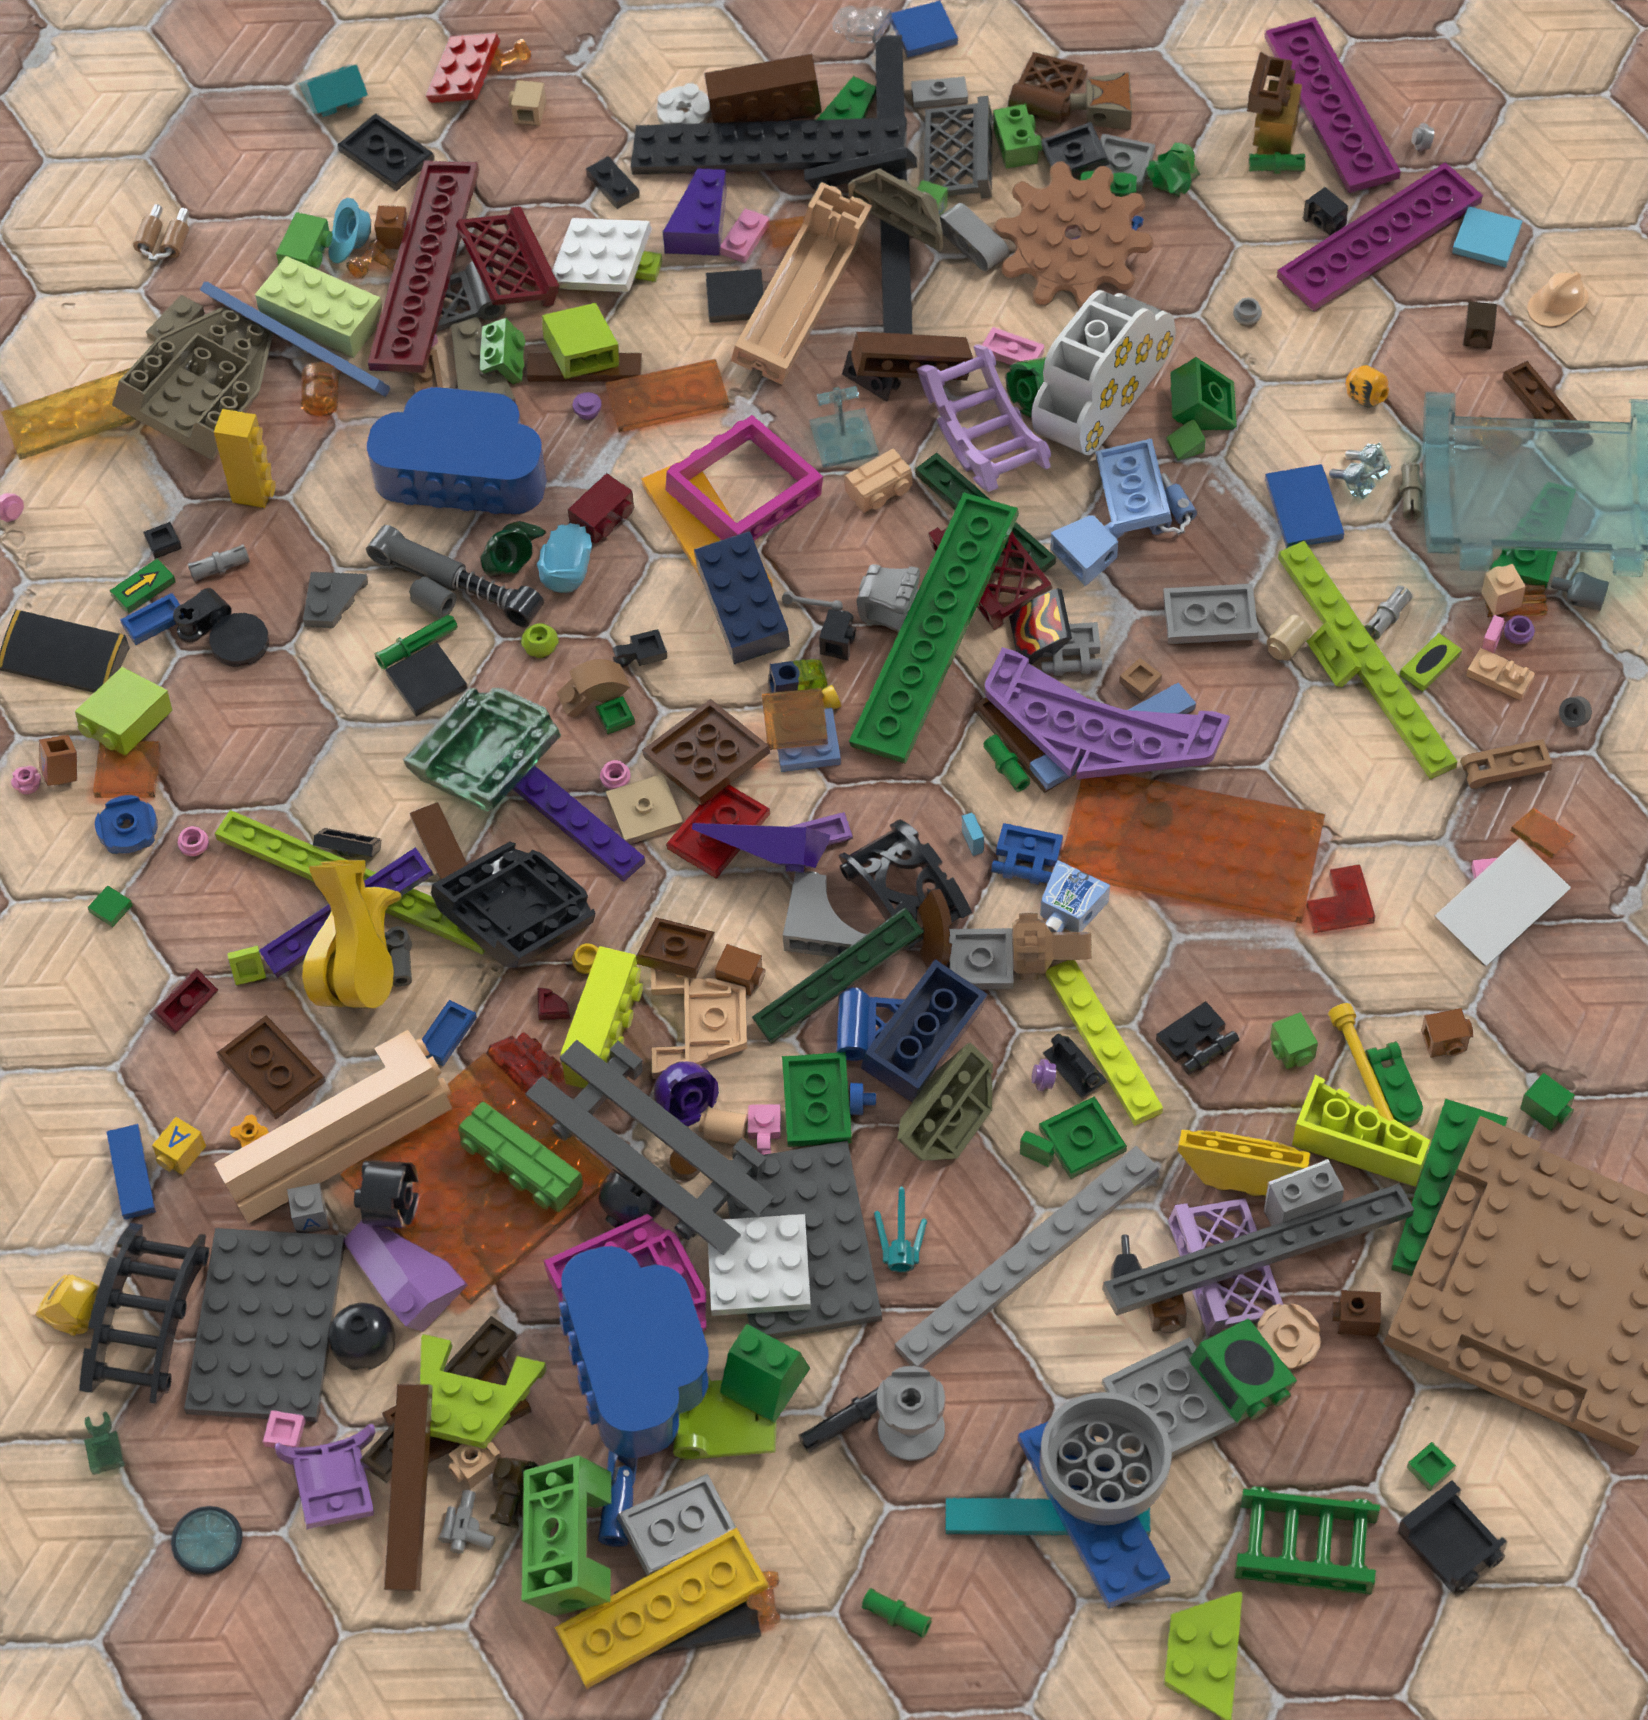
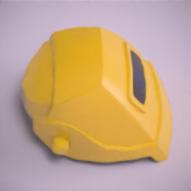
M63 1275L45 1293L35 1315L56 1330L72 1336L86 1333L90 1329L88 1328L99 1286L79 1276Z

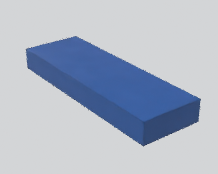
M135 1124L106 1131L124 1220L156 1212L139 1125Z

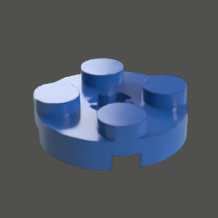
M123 795L109 800L105 804L106 808L101 814L98 812L95 818V829L98 838L112 854L136 852L150 847L155 841V834L158 829L155 811L152 805L148 802L140 801L137 796ZM124 820H130V823L134 822L127 829L119 828V826L124 824Z

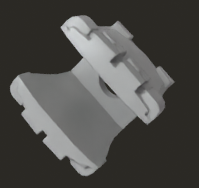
M876 564L870 565L866 576L861 581L859 594L856 599L858 614L861 620L868 624H880L889 627L899 633L919 590L917 587L920 579V569L911 566L903 569L882 568Z

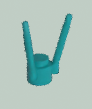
M900 1187L898 1191V1239L892 1241L890 1247L880 1212L875 1211L874 1216L883 1250V1263L888 1264V1268L891 1271L908 1272L914 1269V1264H919V1252L925 1234L927 1219L923 1218L921 1220L915 1243L912 1247L911 1242L905 1240V1188Z

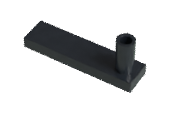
M907 147L804 170V180L816 193L821 182L834 187L850 183L852 180L877 169L891 174L917 168V157Z

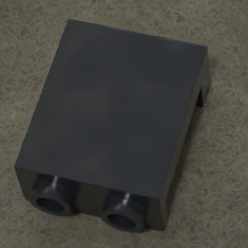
M1453 1480L1402 1518L1398 1528L1400 1536L1452 1593L1461 1587L1465 1590L1471 1587L1480 1578L1478 1573L1487 1566L1493 1569L1500 1564L1506 1556L1504 1551L1508 1543L1504 1537L1497 1540L1459 1498L1461 1489Z

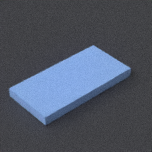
M1152 439L1095 451L1114 534L1172 522Z

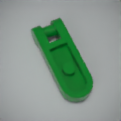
M1398 1042L1388 1043L1385 1048L1378 1050L1376 1047L1366 1049L1365 1053L1394 1120L1407 1127L1416 1125L1421 1120L1423 1104L1403 1060ZM1390 1060L1392 1066L1383 1068L1381 1062Z

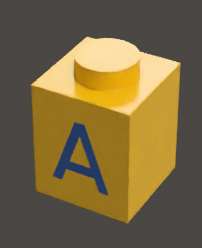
M175 1117L153 1143L152 1147L157 1157L156 1162L163 1169L169 1172L173 1169L183 1175L205 1149L206 1144L201 1131Z

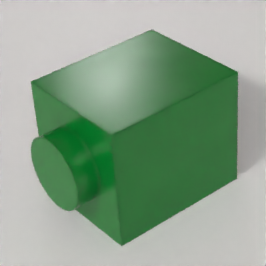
M1543 1072L1524 1093L1520 1109L1552 1131L1558 1123L1564 1125L1573 1114L1574 1109L1571 1106L1575 1095Z

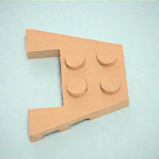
M651 968L652 995L684 994L685 1046L652 1048L653 1079H657L662 1071L676 1062L690 1061L700 1065L747 1049L746 987L708 977L706 980L700 978L693 979Z

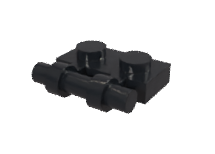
M1206 1001L1156 1034V1041L1175 1063L1185 1056L1188 1058V1061L1182 1064L1183 1070L1188 1075L1197 1069L1202 1071L1209 1066V1061L1218 1055L1224 1056L1232 1050L1231 1046L1239 1042L1240 1039L1235 1031H1231L1225 1036L1219 1034L1225 1030L1226 1023ZM1207 1041L1211 1044L1203 1051L1197 1049Z

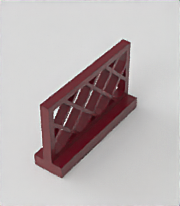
M521 206L511 207L509 214L457 220L456 227L494 306L541 300L544 307L554 305L560 285ZM504 225L507 231L504 234L492 227ZM467 228H475L482 233L480 236L469 232ZM486 235H490L500 241L495 245L484 238ZM506 243L514 247L516 252L512 253L502 248L503 244ZM481 246L491 251L490 255L487 256L478 252L477 247ZM497 254L508 259L509 262L505 265L493 258ZM513 263L524 267L526 271L522 273L511 268ZM490 266L501 271L499 276L488 272L486 268ZM507 274L519 281L515 285L504 280L503 277ZM523 283L534 287L536 291H527L521 288ZM500 286L511 293L498 295L496 287Z
M937 527L928 533L932 549L935 553L947 528L941 531ZM1012 532L1008 538L1007 549H1003L1001 553L1004 556L1002 567L995 566L993 573L1000 574L998 584H987L977 606L993 630L1004 625L1003 619L1014 613L1024 604L1053 589L1051 582ZM1009 558H1022L1024 560L1023 568H1008ZM1005 574L1020 576L1018 587L1003 586ZM1025 577L1037 578L1041 582V585L1034 589L1023 588ZM1000 593L1016 594L1015 600L1003 607L999 602Z

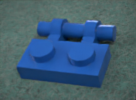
M1003 823L996 847V855L1006 857V861L993 860L991 872L1003 874L1002 877L1007 879L1017 877L1030 880L1031 884L1039 885L1040 882L1048 884L1052 872L1044 871L1043 867L1044 865L1055 867L1063 844V835ZM1018 859L1033 862L1034 864L1032 868L1016 865V861Z

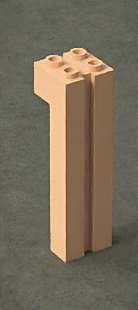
M822 182L808 205L803 225L737 340L732 354V362L749 370H752L754 367L763 371L762 376L781 385L784 383L862 241L872 205L860 198L852 196L849 200L842 197V191Z
M406 1030L374 1048L386 1068L214 1163L248 1224L288 1202L287 1189L322 1183L453 1109L447 1098L452 1093L444 1078H437L441 1074V1070L433 1057L426 1058L429 1052L421 1038L415 1040L409 1030Z

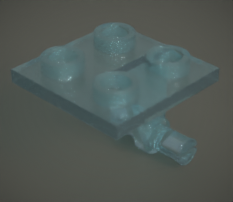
M856 386L845 389L836 387L831 392L816 394L818 406L834 403L835 406L834 415L809 420L823 468L879 456L865 408L843 412L842 401L859 398Z

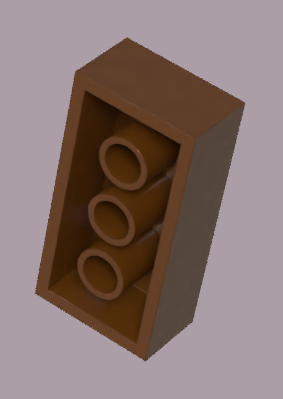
M812 53L704 73L713 123L785 121L791 118L809 117L822 113Z

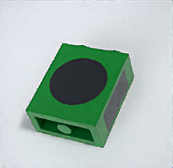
M1249 1318L1201 1342L1188 1360L1236 1423L1248 1417L1251 1420L1258 1418L1272 1404L1275 1407L1284 1404L1291 1397L1290 1390L1297 1382V1379Z

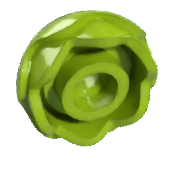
M543 623L529 626L521 638V645L526 653L536 658L550 655L555 651L556 645L559 643L556 631Z

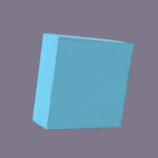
M972 813L962 815V833L972 856L983 853L984 835L975 815Z

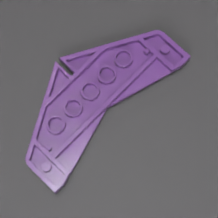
M1003 647L985 681L986 698L1069 777H1071L1080 756L1083 757L1076 772V779L1209 764L1216 755L1230 721V716L1212 711H1199L1198 715L1123 710L1090 700L1030 665L1029 659Z

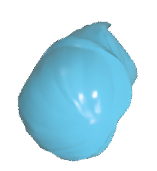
M571 523L568 525H558L555 531H551L547 544L542 546L537 568L540 581L549 590L559 593L573 592L581 586L585 579L592 543L590 534L586 533L584 526L580 527L579 524Z

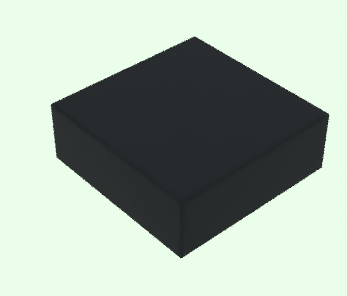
M171 522L143 532L155 559L182 549Z

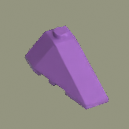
M361 1220L344 1239L345 1245L385 1303L406 1327L423 1332L468 1286L449 1262L431 1254L385 1227L366 1225Z

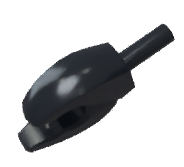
M1121 1235L1122 1254L1117 1255L1112 1264L1111 1279L1143 1269L1136 1255L1130 1254L1129 1235Z

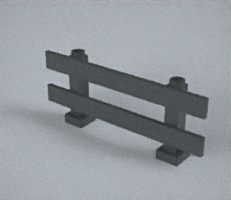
M577 1039L560 1056V1060L589 1083L574 1100L544 1076L525 1094L529 1100L555 1120L551 1130L558 1138L565 1141L573 1135L576 1136L677 1217L679 1222L674 1228L686 1240H689L691 1237L694 1238L698 1234L725 1255L741 1237V1234L715 1213L730 1197H733L751 1213L759 1217L775 1199L774 1195L750 1177L752 1174L758 1178L765 1171L766 1157L741 1138L733 1147V1160L729 1161L626 1079L629 1077L635 1081L642 1073V1059L619 1041L610 1048V1061L608 1063ZM607 1098L713 1181L697 1199L592 1116Z

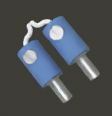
M1163 473L1161 477L1169 509L1181 526L1180 530L1175 527L1169 528L1171 522L1150 526L1149 529L1153 534L1176 532L1180 535L1185 532L1184 527L1189 525L1196 517L1197 510L1179 484L1173 485L1168 476Z

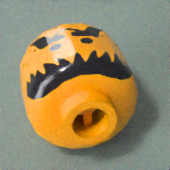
M1362 365L1354 368L1348 374L1345 386L1347 394L1352 400L1370 408L1384 402L1388 397L1389 382L1387 376L1368 365Z

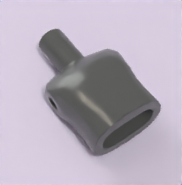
M1584 572L1576 573L1571 581L1554 576L1551 583V588L1567 592V601L1571 605L1598 611L1602 609L1609 586L1608 581L1594 578Z

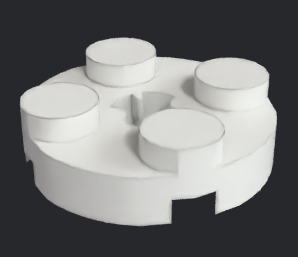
M693 83L675 87L661 93L658 96L657 105L659 123H707V119L711 117L708 96ZM681 108H688L689 111L684 113L683 110H679V109H681Z

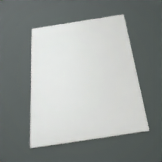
M1519 838L1442 908L1435 917L1487 966L1571 887Z

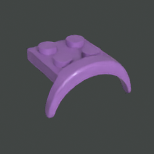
M368 1424L363 1430L353 1436L325 1445L289 1447L281 1443L275 1444L277 1456L294 1467L306 1529L374 1516L365 1469L360 1463L362 1458L361 1450L374 1438L375 1427L373 1424Z

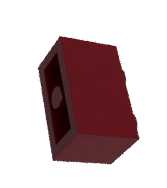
M606 473L567 509L569 524H579L580 527L584 526L586 533L590 534L591 542L597 544L603 537L609 536L622 519H626L631 515L634 509L633 491Z

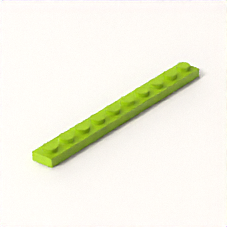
M1302 541L1279 551V561L1323 624L1325 622L1334 624L1363 667L1357 673L1428 778L1431 780L1455 769L1458 761L1306 542Z
M232 810L228 812L215 832L216 840L313 882L309 866L322 865L321 862L346 860ZM366 868L363 879H368L376 872ZM414 888L401 896L399 901L389 905L385 911L387 914L482 955L485 952L483 948L438 910L432 896Z

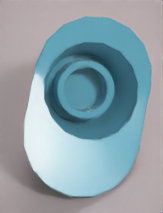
M352 198L343 199L335 211L332 242L328 251L329 258L333 263L339 264L343 262L353 249L361 248L371 233L370 214L360 209L357 202Z

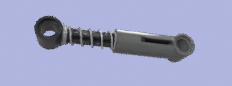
M389 525L381 526L366 547L369 557L380 565L389 566L393 564L422 578L428 577L449 590H466L468 595L475 594L479 600L487 599L491 605L496 603L499 609L504 610L505 616L512 623L520 627H528L544 605L543 597L536 590L528 586H521L519 589H505V585L502 587L495 585V581H486L484 576L480 578L475 576L474 572H466L465 564L406 539L399 530Z

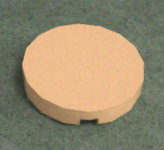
M1296 1304L1273 1305L1261 1315L1255 1325L1289 1370L1302 1368L1315 1357L1321 1345L1318 1322L1309 1311Z

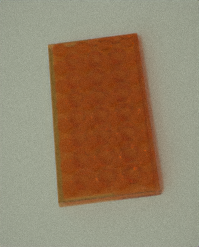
M1125 774L1081 779L1060 861L1112 886L1302 924L1325 814Z

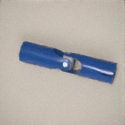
M610 1450L608 1452L607 1470L611 1472V1504L602 1506L598 1541L607 1546L622 1547L626 1546L629 1540L617 1519V1515L633 1507V1484L635 1482L638 1458L622 1457ZM619 1460L626 1466L615 1468V1462Z

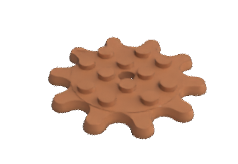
M1056 162L1050 169L1051 182L1047 187L1042 189L1034 188L1024 181L1014 185L1012 195L1020 203L1021 213L1013 218L998 219L993 229L1002 239H1009L1016 246L1015 253L1003 261L1001 265L1002 273L1008 278H1015L1021 274L1032 275L1036 279V287L1033 291L1035 303L1042 306L1048 305L1057 292L1066 290L1075 296L1076 304L1081 308L1102 283H1112L1120 290H1128L1133 287L1135 276L1126 267V258L1132 253L1149 252L1153 248L1154 243L1149 234L1138 232L1131 226L1132 218L1145 208L1144 198L1138 193H1132L1125 197L1113 195L1110 191V185L1114 178L1111 169L1106 166H1100L1094 171L1091 178L1081 181L1073 178L1071 169L1066 163ZM1078 228L1081 232V236L1075 240H1071L1065 235V232L1070 229Z

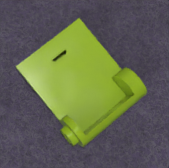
M708 1376V1390L703 1400L695 1408L679 1414V1429L673 1443V1454L676 1457L682 1459H706L776 1452V1422L774 1424L760 1415L757 1421L756 1413L721 1395L720 1387L722 1380L712 1381Z

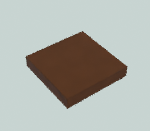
M656 917L636 955L637 965L696 979L714 942L715 932Z

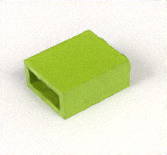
M596 303L542 315L543 338L565 379L619 366V344Z
M121 667L75 710L78 729L82 735L101 742L109 750H116L123 755H127L173 710L168 690Z

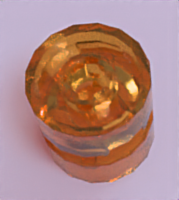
M314 362L305 366L301 375L302 409L306 413L318 417L333 414L338 408V370L333 365L324 362Z

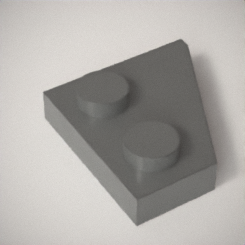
M311 572L303 616L304 627L334 628L342 618L343 612L348 610L354 603L356 593L361 587L365 588L368 585L367 574Z

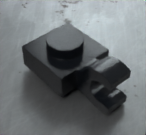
M659 629L630 636V644L618 645L612 648L615 655L613 661L620 664L622 668L628 666L633 660H637L638 666L667 659V650Z

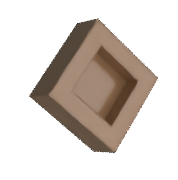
M1139 658L1120 675L1119 683L1142 700L1162 682V674Z

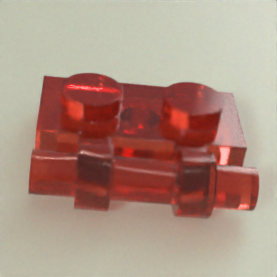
M525 1032L521 1033L517 1039L512 1035L489 1045L486 1055L525 1094L542 1076L550 1082L553 1078L558 1083L565 1079L561 1063L554 1056L550 1057L542 1049V1044Z

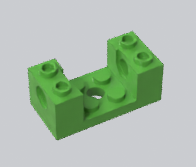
M580 1455L524 1471L522 1601L553 1616L608 1603L611 1599V1569L586 1557L587 1507L595 1509L611 1504V1472ZM559 1522L557 1533L551 1537V1530Z

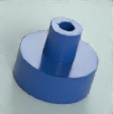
M850 1083V1115H863V1105H876V1093H863V1083Z

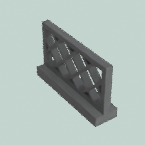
M988 96L977 97V104L925 109L924 180L933 183L938 178H941L946 182L942 186L948 188V196L980 193L981 199L992 198L993 113ZM974 114L973 118L966 124L959 120L963 115ZM944 117L947 119L939 127L932 123V118ZM954 124L960 129L951 136L945 131ZM966 133L973 136L967 144L959 141ZM941 136L946 141L937 148L932 142ZM955 145L960 150L952 157L945 153L947 149ZM967 153L973 159L964 166L958 160ZM938 157H941L946 161L942 166L937 169L931 165ZM954 166L960 171L951 178L945 172ZM965 175L973 179L972 184L961 185L958 181Z

